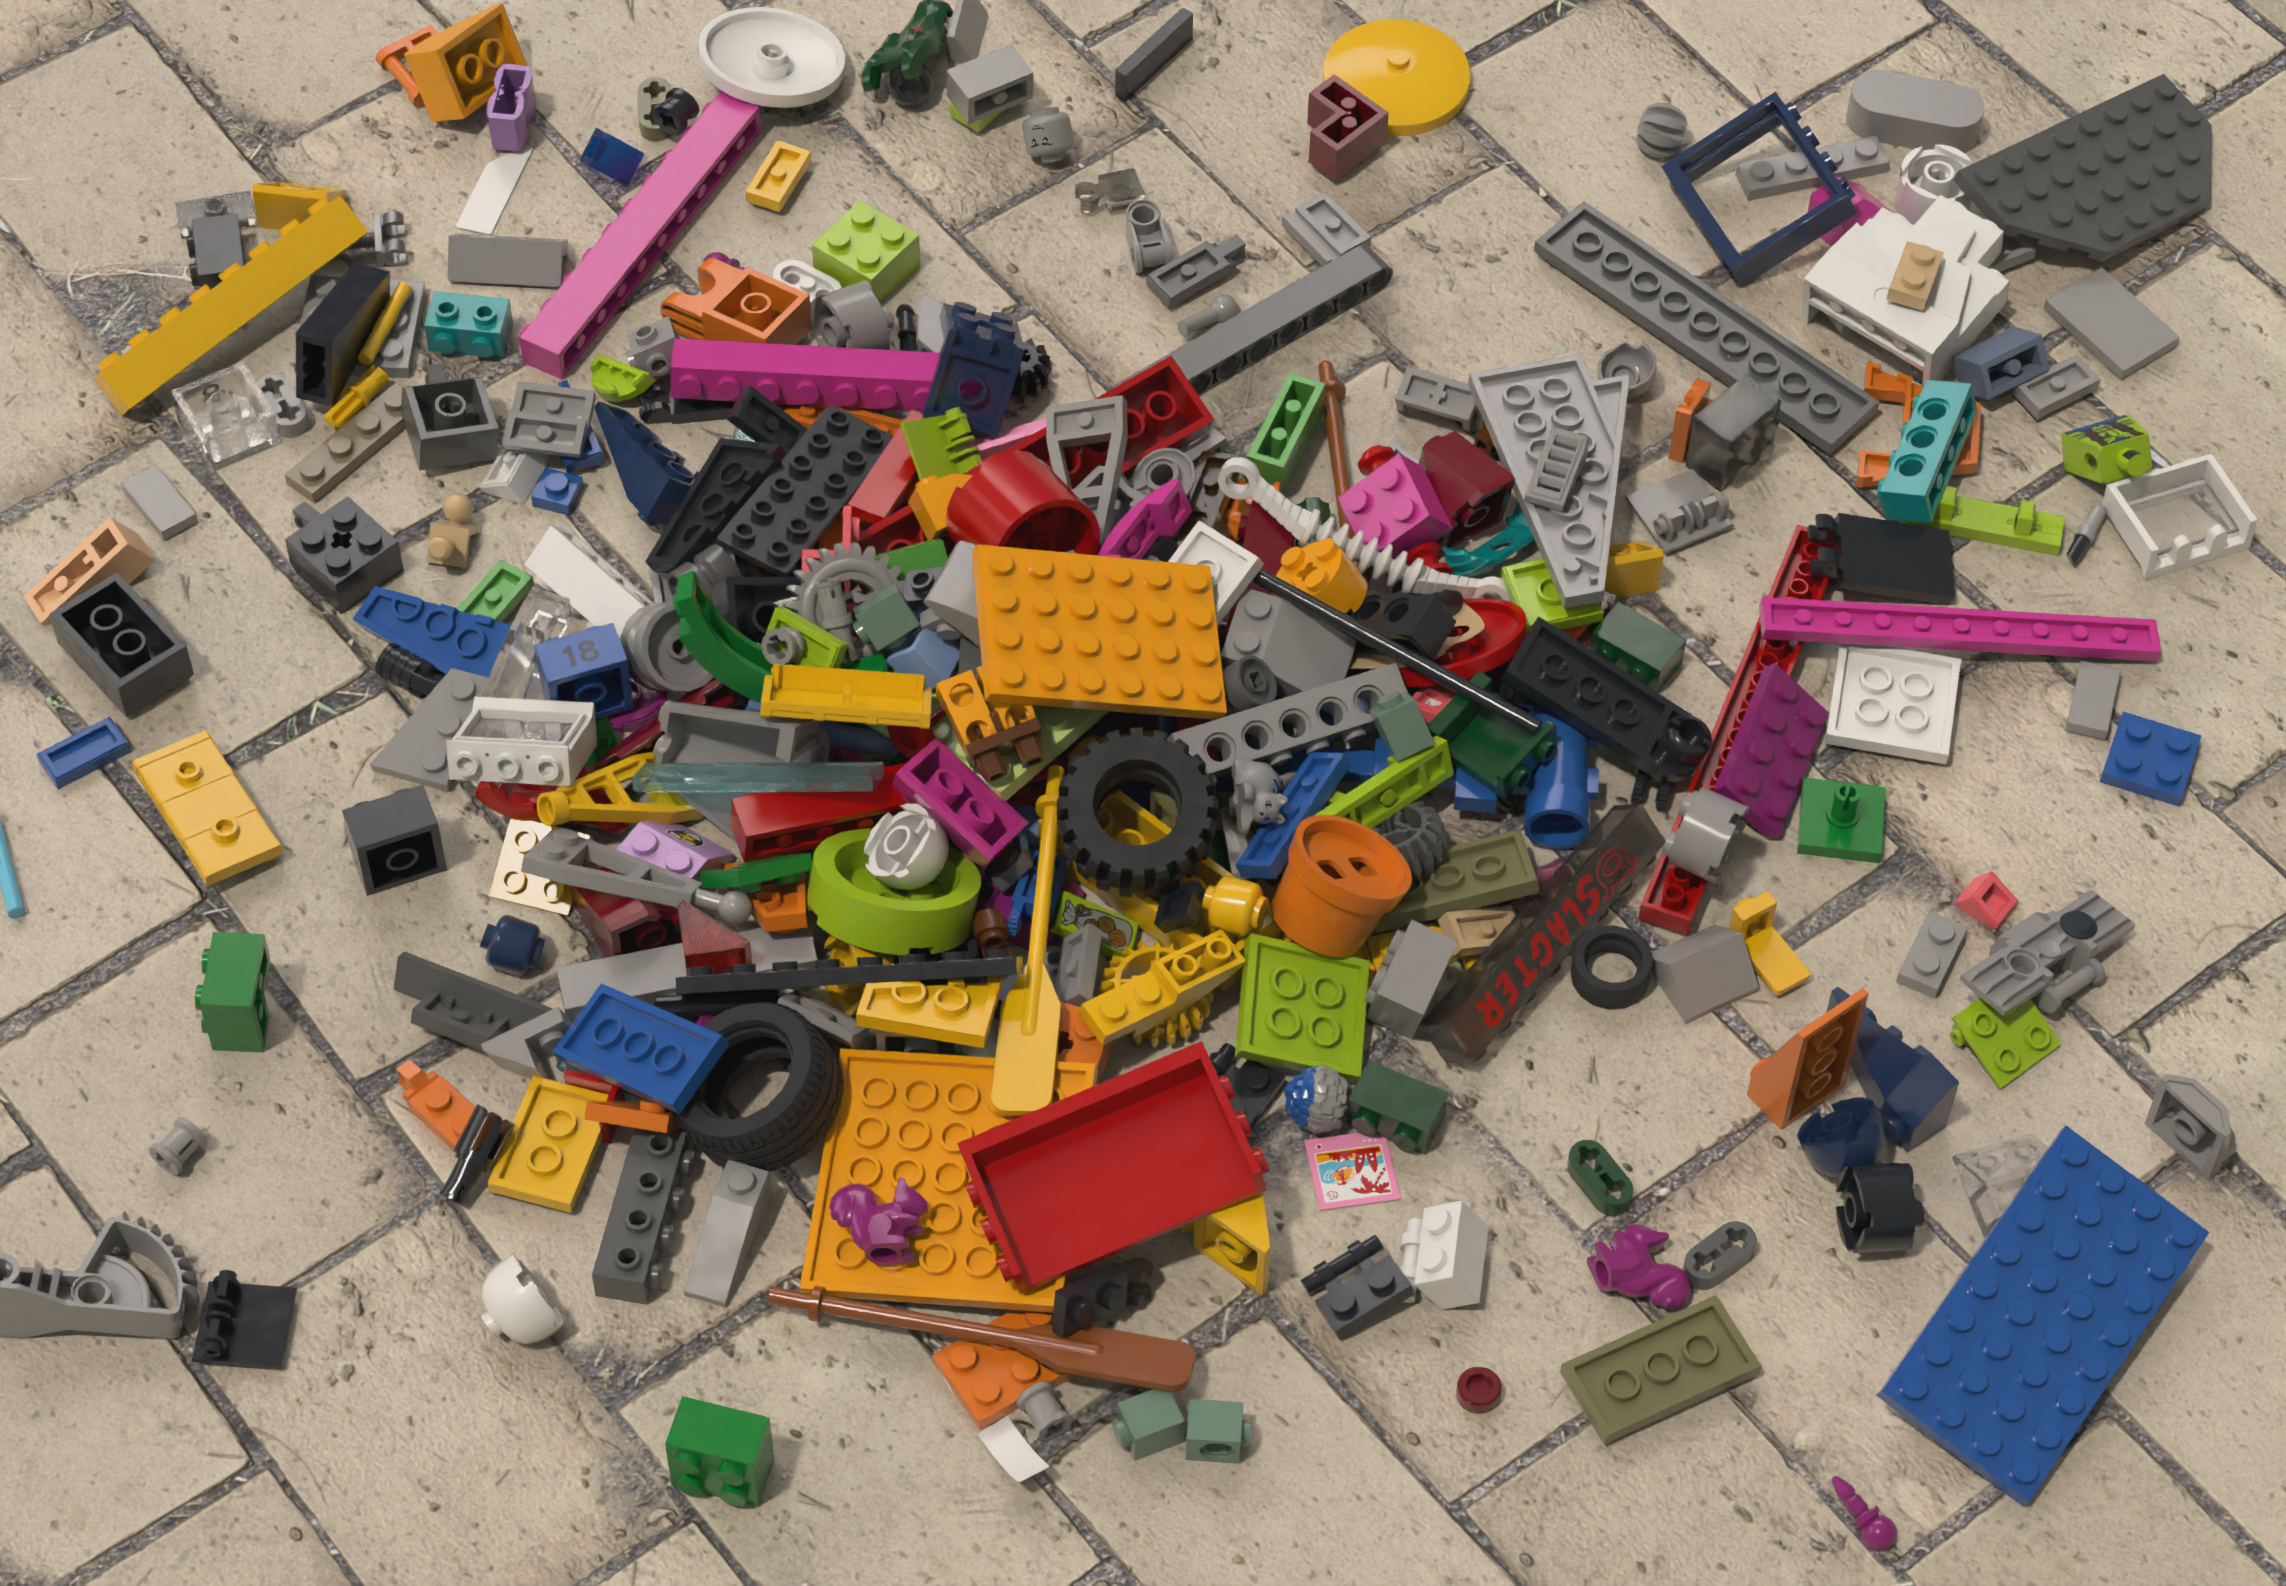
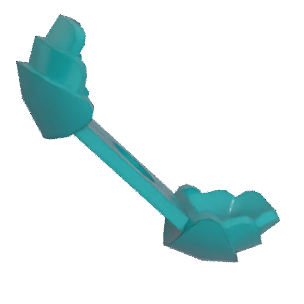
M1519 502L1515 504L1513 514L1507 515L1505 518L1508 528L1472 552H1468L1465 549L1455 550L1454 548H1448L1446 545L1442 547L1445 553V561L1450 565L1453 575L1469 578L1486 575L1494 566L1529 543L1535 542ZM1511 543V545L1504 549L1492 550L1500 544Z

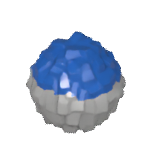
M1325 1065L1303 1069L1299 1075L1294 1076L1291 1082H1288L1284 1089L1287 1116L1292 1117L1296 1125L1314 1134L1330 1132L1333 1129L1341 1128V1117L1345 1111L1343 1105L1346 1104L1347 1080L1338 1075V1071Z

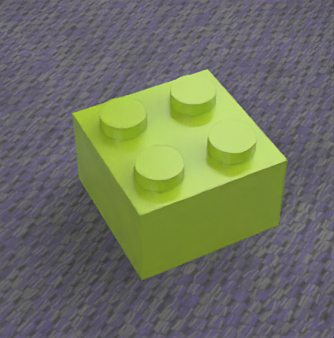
M859 200L812 244L813 268L836 279L842 288L864 280L868 281L879 303H881L920 266L919 234Z

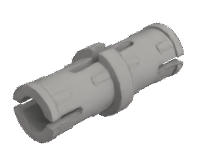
M840 577L827 578L826 582H823V580L817 581L814 585L823 616L819 620L821 628L826 629L830 634L848 643L841 662L842 664L847 663V659L850 661L858 659V654L856 653L850 627L853 617L852 613L846 610L840 583L841 579Z

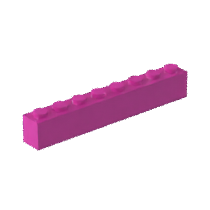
M674 338L670 367L671 398L736 402L741 390L747 386H752L774 404L833 405L835 407L922 411L940 353ZM969 379L962 383L960 392L966 397H974L980 393L982 385L977 380Z

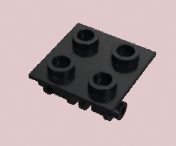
M221 1270L219 1276L214 1277L213 1281L208 1283L192 1361L282 1368L297 1288L240 1284L234 1271Z

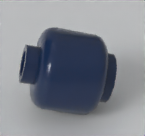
M504 915L498 920L496 926L488 923L480 947L487 950L485 959L490 967L516 976H522L528 969L535 971L546 939L540 937V928L536 924L511 915Z

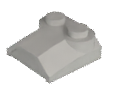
M2170 1074L2162 1077L2144 1124L2203 1178L2209 1181L2220 1172L2223 1162L2236 1152V1138L2230 1127L2227 1107L2196 1079Z

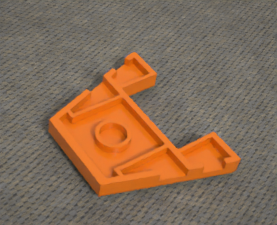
M1867 362L1864 391L1877 400L1902 402L1903 427L1905 422H1909L1913 413L1914 398L1916 395L1921 394L1923 387L1912 383L1913 377L1900 372L1896 377L1880 371L1881 365ZM1976 402L1977 414L1951 476L1976 472L1981 403ZM1860 450L1856 487L1878 486L1880 479H1885L1889 470L1891 454Z

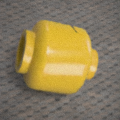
M1224 876L1218 881L1216 886L1209 885L1202 903V909L1208 911V921L1211 927L1218 930L1222 929L1225 932L1238 936L1249 935L1253 929L1259 930L1264 922L1268 908V898L1263 896V891L1259 884L1234 876Z

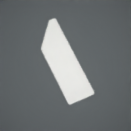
M525 145L520 151H512L486 164L456 224L457 228L488 235L492 233L533 150L532 146Z

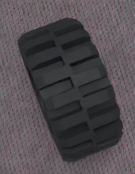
M1130 728V736L1120 737L1119 731L1116 730L1107 733L1106 742L1099 744L1095 739L1084 746V755L1082 757L1075 755L1068 764V774L1062 776L1059 785L1057 829L1068 861L1076 863L1077 872L1085 880L1090 878V876L1094 878L1097 888L1108 892L1110 886L1119 889V896L1132 898V891H1143L1144 898L1157 896V888L1165 886L1166 889L1178 886L1180 885V879L1184 876L1190 879L1199 870L1201 860H1206L1212 850V841L1216 836L1218 798L1215 794L1216 785L1212 774L1205 772L1206 763L1199 754L1193 757L1189 754L1188 744L1180 739L1176 740L1174 744L1167 741V733L1155 730L1153 737L1144 736L1143 728ZM1130 781H1144L1161 787L1176 803L1177 820L1173 830L1164 838L1146 845H1129L1115 840L1101 828L1097 817L1099 801L1106 792L1119 784Z

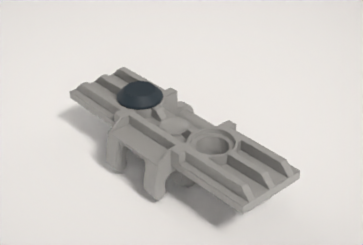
M2090 890L2058 912L2054 910L2048 914L2035 912L2000 935L1990 948V956L1960 976V980L2003 1016L2030 999L2043 1011L2053 1013L2061 1007L2062 1001L2087 984H2096L2103 980L2105 977L2104 968L2094 956L2134 930L2136 924L2093 890ZM2052 965L2062 972L2066 970L2073 972L2072 975L2054 987L2050 986L2054 974L2048 968Z

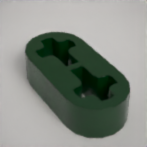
M1593 1140L1576 1142L1569 1151L1567 1171L1571 1178L1602 1214L1618 1216L1625 1213L1630 1207L1633 1196V1185L1630 1179L1600 1143ZM1580 1157L1587 1161L1595 1159L1594 1169L1588 1163L1580 1165ZM1606 1186L1612 1193L1620 1191V1199H1617L1614 1195L1606 1197Z

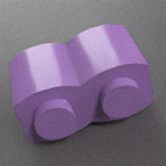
M503 64L495 74V92L487 103L491 144L493 149L520 151L528 140V122L532 119L536 110L532 72L530 66Z

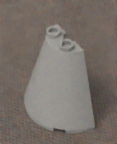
M670 700L664 703L659 712L660 730L664 731L665 735H662L657 740L653 749V756L655 757L653 775L734 840L735 837L730 827L732 798L741 797L748 793H761L781 789L788 785H800L825 779L829 760V739L827 731L820 728V723L817 721L785 717H760V712L672 702Z

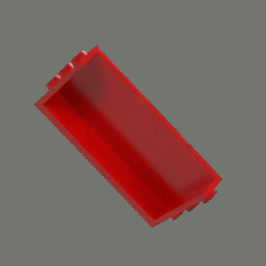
M1202 1041L957 1143L972 1181L964 1185L973 1207L977 1208L983 1205L987 1218L980 1220L981 1226L989 1245L998 1242L1003 1255L995 1259L1005 1283L1014 1279L1019 1293H1025L1267 1191L1263 1174L1268 1173L1269 1168L1260 1147L1251 1149L1247 1137L1253 1134L1243 1111L1234 1112L1230 1101L1235 1100L1236 1097L1227 1075L1218 1077Z

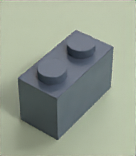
M2017 327L2003 331L1952 356L1958 382L1972 384L1974 396L1986 400L2049 370L2042 335Z

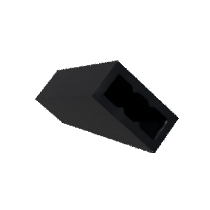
M354 262L295 333L296 398L330 407L335 405L359 361L357 358L358 354L390 299V271Z

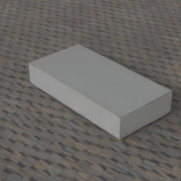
M156 465L121 482L123 492L163 541L198 522L196 513Z
M2081 660L2065 731L2102 740L2106 739L2121 669Z

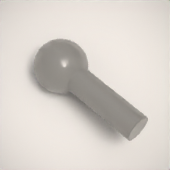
M1229 295L1216 296L1211 301L1208 309L1179 321L1177 324L1178 331L1185 336L1214 322L1224 323L1239 314L1238 303Z

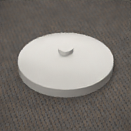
M750 7L726 12L712 19L703 28L698 42L697 60L704 76L726 94L756 105L787 108L818 102L831 95L838 88L844 74L845 52L836 36L815 20L788 10Z

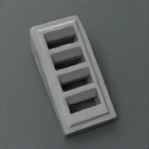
M1553 427L1542 449L1525 493L1524 501L1563 511L1587 459L1589 438L1585 435ZM1542 484L1545 486L1559 489L1560 492L1540 487V485Z

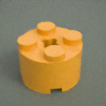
M1325 538L1308 544L1301 549L1299 547H1292L1282 555V567L1276 575L1280 579L1343 613H1347L1350 608L1355 613L1362 605L1367 592V582L1358 568L1333 539Z

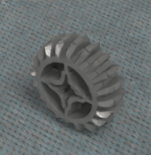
M1417 801L1413 804L1412 802L1372 828V830L1382 835L1399 850L1410 867L1412 879L1420 880L1422 873L1433 872L1434 865L1442 863V855L1447 852L1444 822H1441L1440 815L1436 814L1434 807H1426L1423 801Z

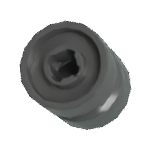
M713 544L694 557V564L685 562L670 572L666 580L673 596L677 594L678 575L694 571L712 601L711 587L725 577H742L732 557L722 547Z
M1254 655L1245 656L1222 669L1227 713L1224 717L1274 701L1277 694V683L1273 672L1262 659Z

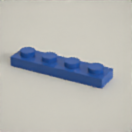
M1310 752L1282 794L1288 798V802L1279 809L1281 815L1286 819L1285 823L1261 825L1235 864L1241 877L1276 879L1289 860L1288 849L1297 826L1304 819L1314 816L1322 810L1349 769L1350 764L1345 753Z

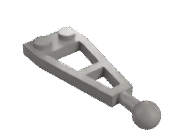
M1123 395L1046 407L1047 447L1053 472L1086 505L1098 504L1096 513L1100 527L1098 551H1100L1110 533L1128 439L1127 401ZM1110 441L1102 485L1072 489L1063 448Z
M552 829L523 856L521 872L562 884L688 910L693 905L719 912L721 918L732 925L744 923L752 913L750 898L740 891H731L723 896L701 889V882L595 841L579 837L577 832L570 829ZM584 860L624 875L581 867L579 865Z

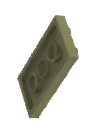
M1518 829L1447 847V852L1442 855V863L1434 865L1433 872L1422 873L1420 880L1412 879V884L1407 893L1392 911L1385 913L1376 926L1375 932L1380 933L1408 926L1411 919L1418 923L1436 920L1446 912L1480 909L1484 906L1540 893L1538 881L1521 830Z
M1717 1295L1562 1363L1560 1373L1603 1444H1606L1759 1375L1761 1364Z

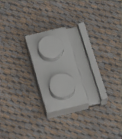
M1326 191L1296 207L1294 213L1282 215V226L1321 266L1359 245L1367 244L1371 247V236Z

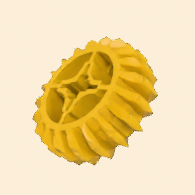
M1158 938L1154 946L1147 947L1140 940L1136 951L1125 945L1122 957L1113 955L1110 961V968H1104L1102 982L1099 986V995L1149 972L1154 961L1178 950L1176 941L1169 947H1162V943ZM1214 989L1176 1015L1134 1037L1137 1046L1144 1039L1150 1040L1154 1049L1158 1045L1159 1040H1166L1171 1047L1175 1043L1176 1036L1188 1041V1038L1191 1036V1029L1200 1031L1203 1026V1019H1207L1210 1015L1211 1001L1214 999ZM1127 1033V1034H1125V1035H1123V1036H1121V1037H1122V1039H1123V1038H1125V1037L1130 1036V1034Z

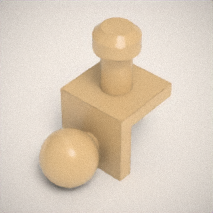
M462 493L449 495L443 503L444 515L449 520L439 519L430 523L426 562L461 568L467 567L470 536L479 533V525L464 522L471 516L473 511L472 502L466 495Z

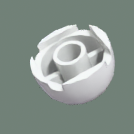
M907 803L900 806L904 811L899 812L895 816L888 812L871 830L864 848V853L869 856V864L865 863L868 871L886 885L894 889L915 890L927 885L941 872L948 857L949 842L945 829L931 813L919 804Z
M514 1253L498 1263L488 1273L482 1285L481 1296L487 1311L481 1315V1318L496 1337L504 1333L514 1342L523 1344L536 1343L553 1335L566 1325L557 1307L552 1309L549 1306L550 1301L546 1296L548 1294L519 1258H516Z

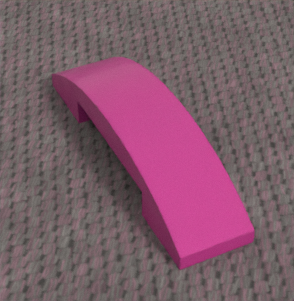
M1173 479L1136 504L1113 528L1102 545L1098 556L1142 559L1159 535L1174 536L1192 512L1180 479Z

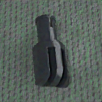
M477 1104L453 1149V1152L456 1153L454 1157L458 1160L439 1194L465 1206L466 1200L481 1171L486 1172L487 1169H493L515 1124L507 1119L502 1121L500 1115L494 1112L488 1113L485 1107Z

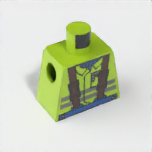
M2127 414L2061 433L2064 470L2101 484H2107L2131 476L2139 477L2152 468L2148 432Z

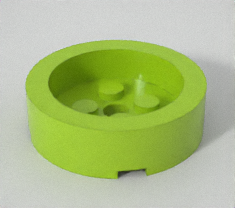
M873 828L856 829L835 834L825 839L816 848L813 856L806 907L808 911H814L818 916L817 925L832 936L870 951L892 955H909L910 948L929 947L931 954L945 952L961 945L971 935L980 893L981 875L975 864L957 849L949 846L945 865L935 879L921 888L905 890L894 889L886 885L866 869L865 863L869 864V856L864 853V848Z

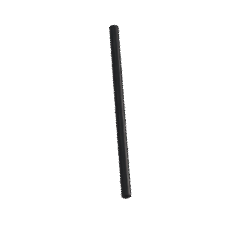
M1261 568L1253 578L1252 582L1527 732L1535 735L1541 728L1542 720Z

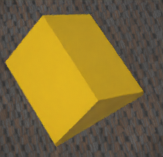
M276 181L253 184L252 188L260 228L280 230L295 218L300 224L311 216L307 210L323 197H326L331 202L340 195L345 201L347 191L346 189Z
M1642 540L1611 545L1609 547L1603 601L1658 591L1664 559L1663 548Z
M1263 1192L1194 1221L1193 1246L1261 1296L1268 1291L1271 1248Z

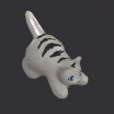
M1244 756L1238 757L1233 761L1234 794L1229 798L1228 808L1229 816L1237 817V827L1240 834H1248L1254 821L1261 824L1285 823L1286 819L1281 815L1279 809L1288 802V798L1280 793L1285 791L1296 773L1288 772L1279 776L1267 763L1252 761Z

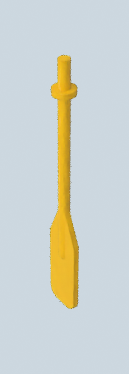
M1057 765L1048 768L1045 795L1040 796L1036 800L1035 811L1038 816L1043 818L1028 963L1023 969L1024 974L1019 975L1003 1000L1000 1009L991 1101L994 1109L1002 1115H1026L1053 1103L1062 1007L1044 965L1058 839L1057 799L1059 797V785L1062 776H1064V768Z

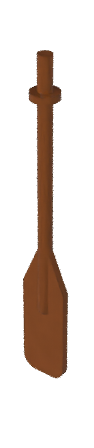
M817 1285L813 1288L812 1294L771 1287L768 1293V1304L808 1311L810 1321L820 1322L822 1315L827 1314L1013 1347L1060 1373L1168 1392H1177L1186 1388L1190 1382L1195 1365L1196 1353L1194 1348L1188 1343L1087 1325L1065 1337H1061L1052 1331V1325L1022 1329L1005 1328L826 1296V1287Z

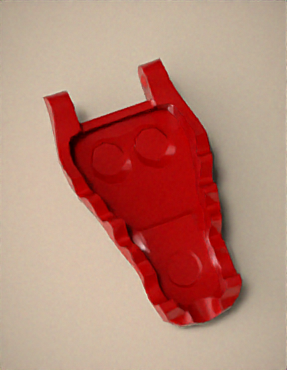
M581 769L575 780L586 776L584 769ZM481 781L475 791V796L482 804L504 816L521 820H540L537 813V799L539 795L544 792L556 791L560 786L499 782L496 785L494 782ZM595 789L587 792L595 804H613L604 790ZM569 821V823L591 826L611 834L623 833L630 825V823Z

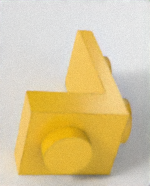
M1766 891L1754 898L1751 896L1746 897L1735 905L1729 929L1742 932L1753 969L1776 996H1780L1809 980L1810 971L1773 928L1772 924L1777 902Z

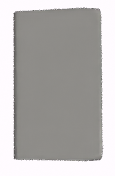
M956 0L947 34V55L950 63L961 64L978 58L988 19V12L979 0Z

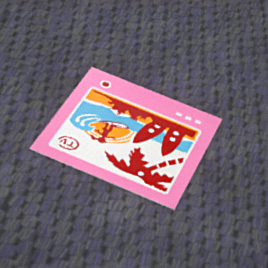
M1359 1132L1304 1140L1319 1210L1401 1199L1386 1138L1376 1134L1367 1135Z

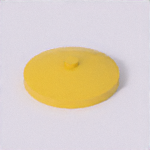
M1385 19L1357 26L1343 34L1332 45L1327 53L1324 64L1323 82L1335 74L1389 112L1387 135L1389 136L1417 135L1441 127L1459 113L1469 93L1470 67L1462 49L1445 33L1416 21Z

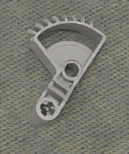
M124 1211L118 1218H108L80 1268L75 1271H62L55 1267L54 1270L43 1269V1266L35 1264L34 1268L20 1267L14 1257L0 1253V1336L26 1338L64 1330L169 1339L177 1338L182 1331L185 1311L197 1307V1303H199L197 1276L192 1270L190 1259L185 1258L182 1246L174 1245V1239L170 1233L161 1236V1229H159L157 1224L146 1228V1222L142 1216L134 1222H130L128 1214ZM115 1247H122L137 1252L150 1259L163 1270L170 1279L177 1294V1303L174 1309L151 1308V1292L146 1279L135 1266L111 1255ZM91 1301H96V1302H97V1303H95V1304H87L88 1302H91Z

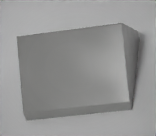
M1715 924L1651 952L1653 958L1651 974L1685 1024L1758 992V982L1742 932Z

